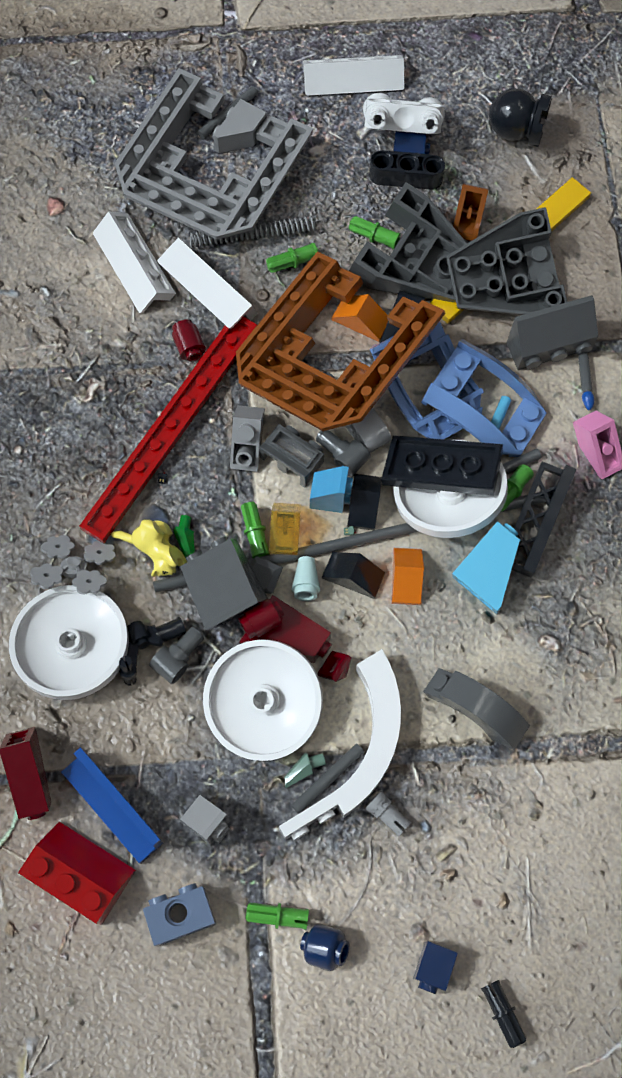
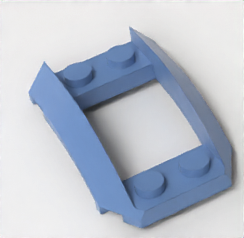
M439 321L411 359L431 349L442 370L455 348ZM393 337L370 348L374 361ZM398 376L388 387L391 396L412 427L426 438L445 439L463 429L455 422L441 415V411L438 409L422 417L409 398ZM470 378L460 393L459 399L482 414L483 407H480L481 394L484 392Z
M464 339L458 342L456 349L434 382H431L421 402L424 405L429 404L440 410L441 415L464 428L481 443L503 444L502 455H509L508 457L521 456L547 414L534 391L515 372L492 355ZM478 366L497 376L523 399L503 432L480 412L458 398Z

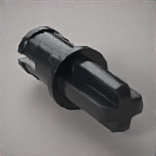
M500 980L491 983L496 997L490 985L481 988L494 1014L492 1019L497 1020L509 1047L515 1048L526 1042V1036L514 1013V1010H516L515 1006L511 1007L500 984Z

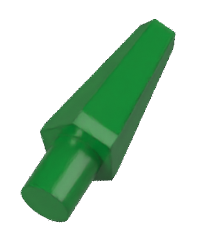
M181 515L179 527L176 526L173 532L186 558L195 553L194 531L190 530L192 518L188 515Z

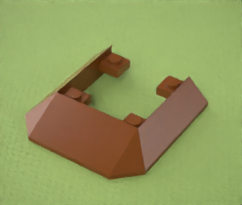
M317 251L236 351L239 384L321 431L362 422L446 314L445 310L424 300L418 304L406 297H402L387 316L389 323L400 329L369 367L353 359L341 376L335 379L302 362L315 345L313 338L304 334V332L333 296L348 303L363 285V281L360 276L341 268L337 260Z

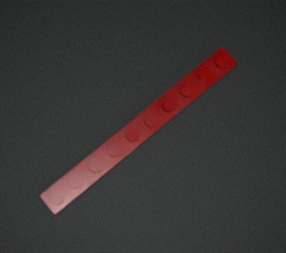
M242 317L232 329H229L226 325L223 327L79 525L82 531L103 544L107 541L236 361V351L256 328L257 324Z

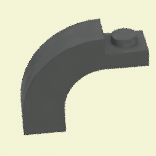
M438 668L423 691L428 698L464 714L480 726L491 740L510 749H516L530 727L523 716L503 698L476 680L456 670L454 673H450Z

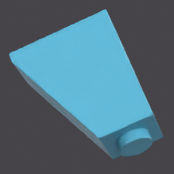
M498 521L452 573L453 579L496 615L502 606L520 539L517 538L518 532L507 523L501 525Z

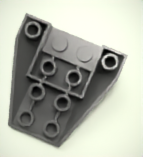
M546 207L518 213L446 256L457 309L524 315L567 302L564 285H559L549 238L552 232Z

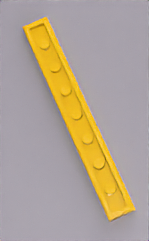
M572 177L536 209L546 207L552 232L590 198L591 192ZM433 299L430 304L445 310L446 314L442 319L447 324L464 310L457 309L456 302Z

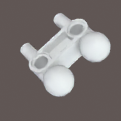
M374 93L365 100L363 105L364 126L381 130L439 134L441 133V126L445 117V109L438 99L432 97L423 98L416 102L393 100L386 94Z

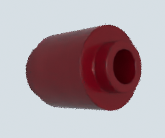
M189 319L175 323L172 326V338L181 359L190 362L200 359L206 347L197 325L193 324Z
M267 598L244 611V615L238 618L249 639L254 636L259 638L281 625L282 621L280 618L285 615L276 600L271 602Z

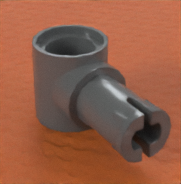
M329 430L320 431L316 436V442L333 454L334 463L337 467H349V477H353L371 457L368 449L356 440L351 442L343 441Z
M191 627L175 645L172 644L169 648L163 646L153 656L149 666L170 684L176 683L188 668V656L204 640V636L196 628Z

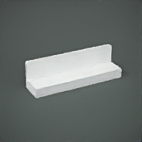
M401 55L302 61L306 95L404 89V58Z
M108 211L94 230L93 235L138 312L144 313L153 300L170 301L176 293L129 214Z
M179 238L158 259V263L229 329H232L243 316L251 321L258 314L244 297Z

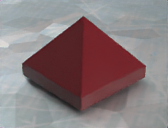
M331 651L318 671V676L334 682L346 678L352 657L347 654Z

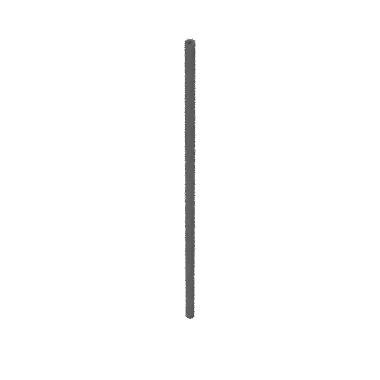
M553 492L548 493L550 499L552 497ZM528 495L514 498L502 512L522 508ZM543 496L533 499L530 505L546 501ZM408 523L261 556V558L275 564L298 560L303 556H316L419 531L412 528ZM179 575L153 581L155 593L187 586L184 576Z

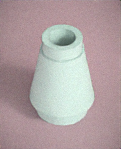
M303 556L298 559L292 585L294 597L301 601L315 600L317 593L320 592L315 559L309 556Z

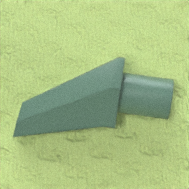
M307 752L304 753L284 776L285 788L313 774V768L326 765L323 753L311 757L308 756Z

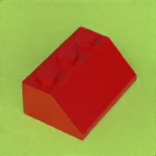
M59 821L36 844L18 871V874L89 920L102 925L136 870Z

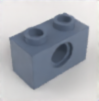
M196 883L178 889L180 894L178 896L168 899L167 895L164 894L148 901L150 906L143 908V912L154 946L158 947L216 925L209 899L203 886L197 888ZM182 904L187 909V917L184 921L175 923L171 918V910L174 906Z

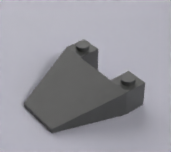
M405 182L385 214L386 217L406 229L390 256L367 241L349 271L360 276L363 286L367 289L397 294L401 290L424 298L456 302L446 256L467 243L428 196Z

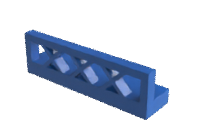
M80 747L73 753L77 758L61 771L62 774L139 864L143 863L163 844L162 840Z

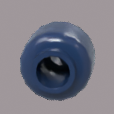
M317 924L310 932H305L300 943V949L304 951V959L307 964L326 971H334L338 966H343L347 960L350 948L343 931L323 924Z

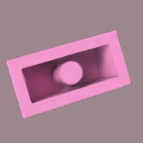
M594 411L574 421L573 425L579 447L599 478L604 479L622 470V450L614 419Z

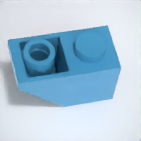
M341 466L314 472L310 494V509L343 513L344 504H350L353 478L348 477L349 467Z

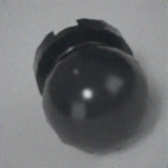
M523 89L505 90L493 100L490 106L489 119L491 128L498 136L505 140L518 141L527 137L529 139V146L539 147L544 125L541 124V120L548 117L552 96L541 94L540 99L535 100L531 93Z

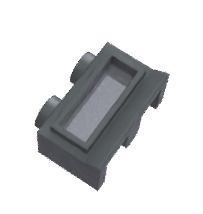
M278 424L266 441L259 446L260 458L265 460L270 456L277 461V467L280 471L287 473L288 470H291L300 476V485L305 488L314 476V472H317L324 463L323 449L312 440H309L307 443L301 439L299 432L292 426L287 425L283 427Z

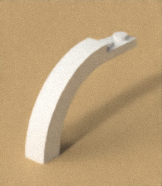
M382 649L356 666V672L365 686L372 711L371 740L362 763L351 778L340 788L280 825L279 830L285 840L292 837L295 841L309 832L307 826L317 820L322 824L336 815L333 811L336 808L342 817L345 818L371 795L386 773L399 737L401 705L395 675Z

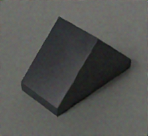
M363 474L354 475L347 527L354 526V528L375 530L382 477Z
M332 552L322 579L375 599L385 572L361 553Z

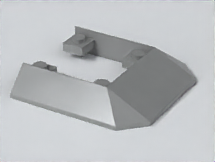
M178 68L115 162L124 197L216 240L251 231L314 132V128L292 118L286 123L268 115L256 133L258 141L271 146L272 149L253 179L250 181L231 172L221 190H214L178 173L187 159V151L172 144L193 112L213 119L224 102V94L202 85L200 77Z

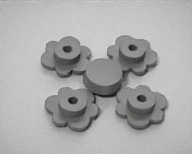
M66 535L59 537L51 536L47 539V542L41 545V551L47 553L49 558H61L64 560L61 562L60 567H52L51 564L46 563L41 567L32 568L30 571L31 583L39 585L42 589H50L54 584L61 583V576L64 575L73 579L72 585L77 587L79 594L100 592V587H104L107 584V579L100 575V572L97 570H92L91 572L86 570V562L103 565L105 562L115 560L114 546L112 544L106 545V542L103 544L97 540L92 545L85 547L84 559L76 556L69 557L70 551L75 548L74 543L70 542V538Z

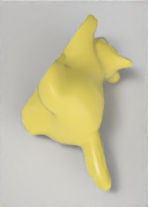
M142 520L141 525L133 531L132 535L123 531H113L111 533L113 538L134 544L137 549L147 554L153 560L154 570L151 573L152 577L157 575L158 577L173 575L176 572L177 565L182 566L187 563L183 553L169 543V537L173 533L165 522Z

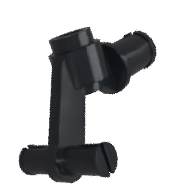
M180 617L157 627L155 625L147 626L142 621H134L127 626L129 632L127 656H124L125 661L123 657L119 660L121 666L119 674L124 679V683L128 686H132L131 681L133 685L136 683L139 650L145 649L149 645L162 647L164 642L186 634L185 626Z

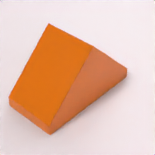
M369 294L353 296L348 303L341 300L331 320L379 342L388 323V315Z
M393 549L392 604L421 605L424 574L422 549Z

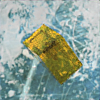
M273 503L269 553L298 555L301 504Z

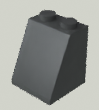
M224 536L210 544L212 546L211 550L205 553L199 550L186 557L187 563L180 566L206 631L224 625L268 598L237 539L230 538L228 540Z

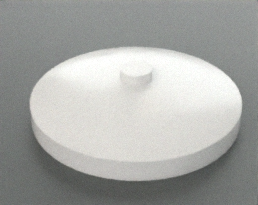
M502 463L500 464L494 496L393 487L397 509L405 522L421 533L440 538L461 537L484 528L501 512L508 493L507 476Z
M73 585L55 587L33 598L18 614L9 637L10 659L22 681L38 694L58 700L79 699L105 687L118 674L121 668L119 660L123 657L125 661L124 656H127L129 647L127 624L116 603L102 592L85 595L79 594L77 587Z
M253 640L231 648L214 664L205 683L203 707L212 733L223 746L241 757L251 760L268 761L293 753L312 736L322 714L323 692L321 682L314 667L298 650L279 641Z

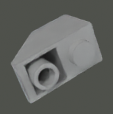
M240 99L235 107L229 109L224 122L218 125L213 132L212 138L214 139L215 152L223 153L253 147L258 141L256 133L265 121L267 112Z
M237 405L233 416L230 469L258 471L259 446L262 444L265 408Z
M201 795L198 796L180 819L210 846L214 841L220 843L230 830L228 827L230 820L227 814Z

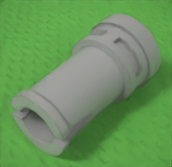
M380 791L365 809L374 817H379L397 836H400L403 830L410 825L411 821L407 820L391 804L392 801L385 796L386 794Z

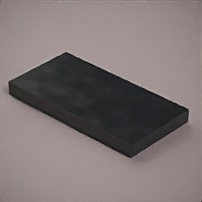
M393 435L381 482L383 486L494 496L503 454V444Z

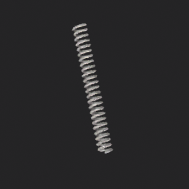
M315 215L313 218L309 216L308 219L304 217L303 220L299 217L298 221L294 218L293 222L289 219L288 224L285 219L283 223L280 220L278 223L275 221L272 224L268 222L267 225L263 222L262 227L258 223L257 228L255 225L253 230L239 233L240 238L243 241L245 233L246 239L249 240L250 232L251 239H254L255 230L256 238L259 239V229L262 238H264V228L268 238L270 230L272 236H275V229L279 236L280 227L282 234L285 235V226L287 234H290V225L292 233L295 234V223L297 231L300 233V222L302 230L305 232V221L310 232V220L315 231L317 216ZM191 232L190 248H192L193 243L197 247L198 242L202 247L203 240L207 246L208 239L210 245H213V238L201 232L200 236L196 232L194 237V234ZM239 234L224 237L225 242L228 243L230 237V241L233 243L234 236L238 242ZM223 238L219 239L220 243L223 244Z

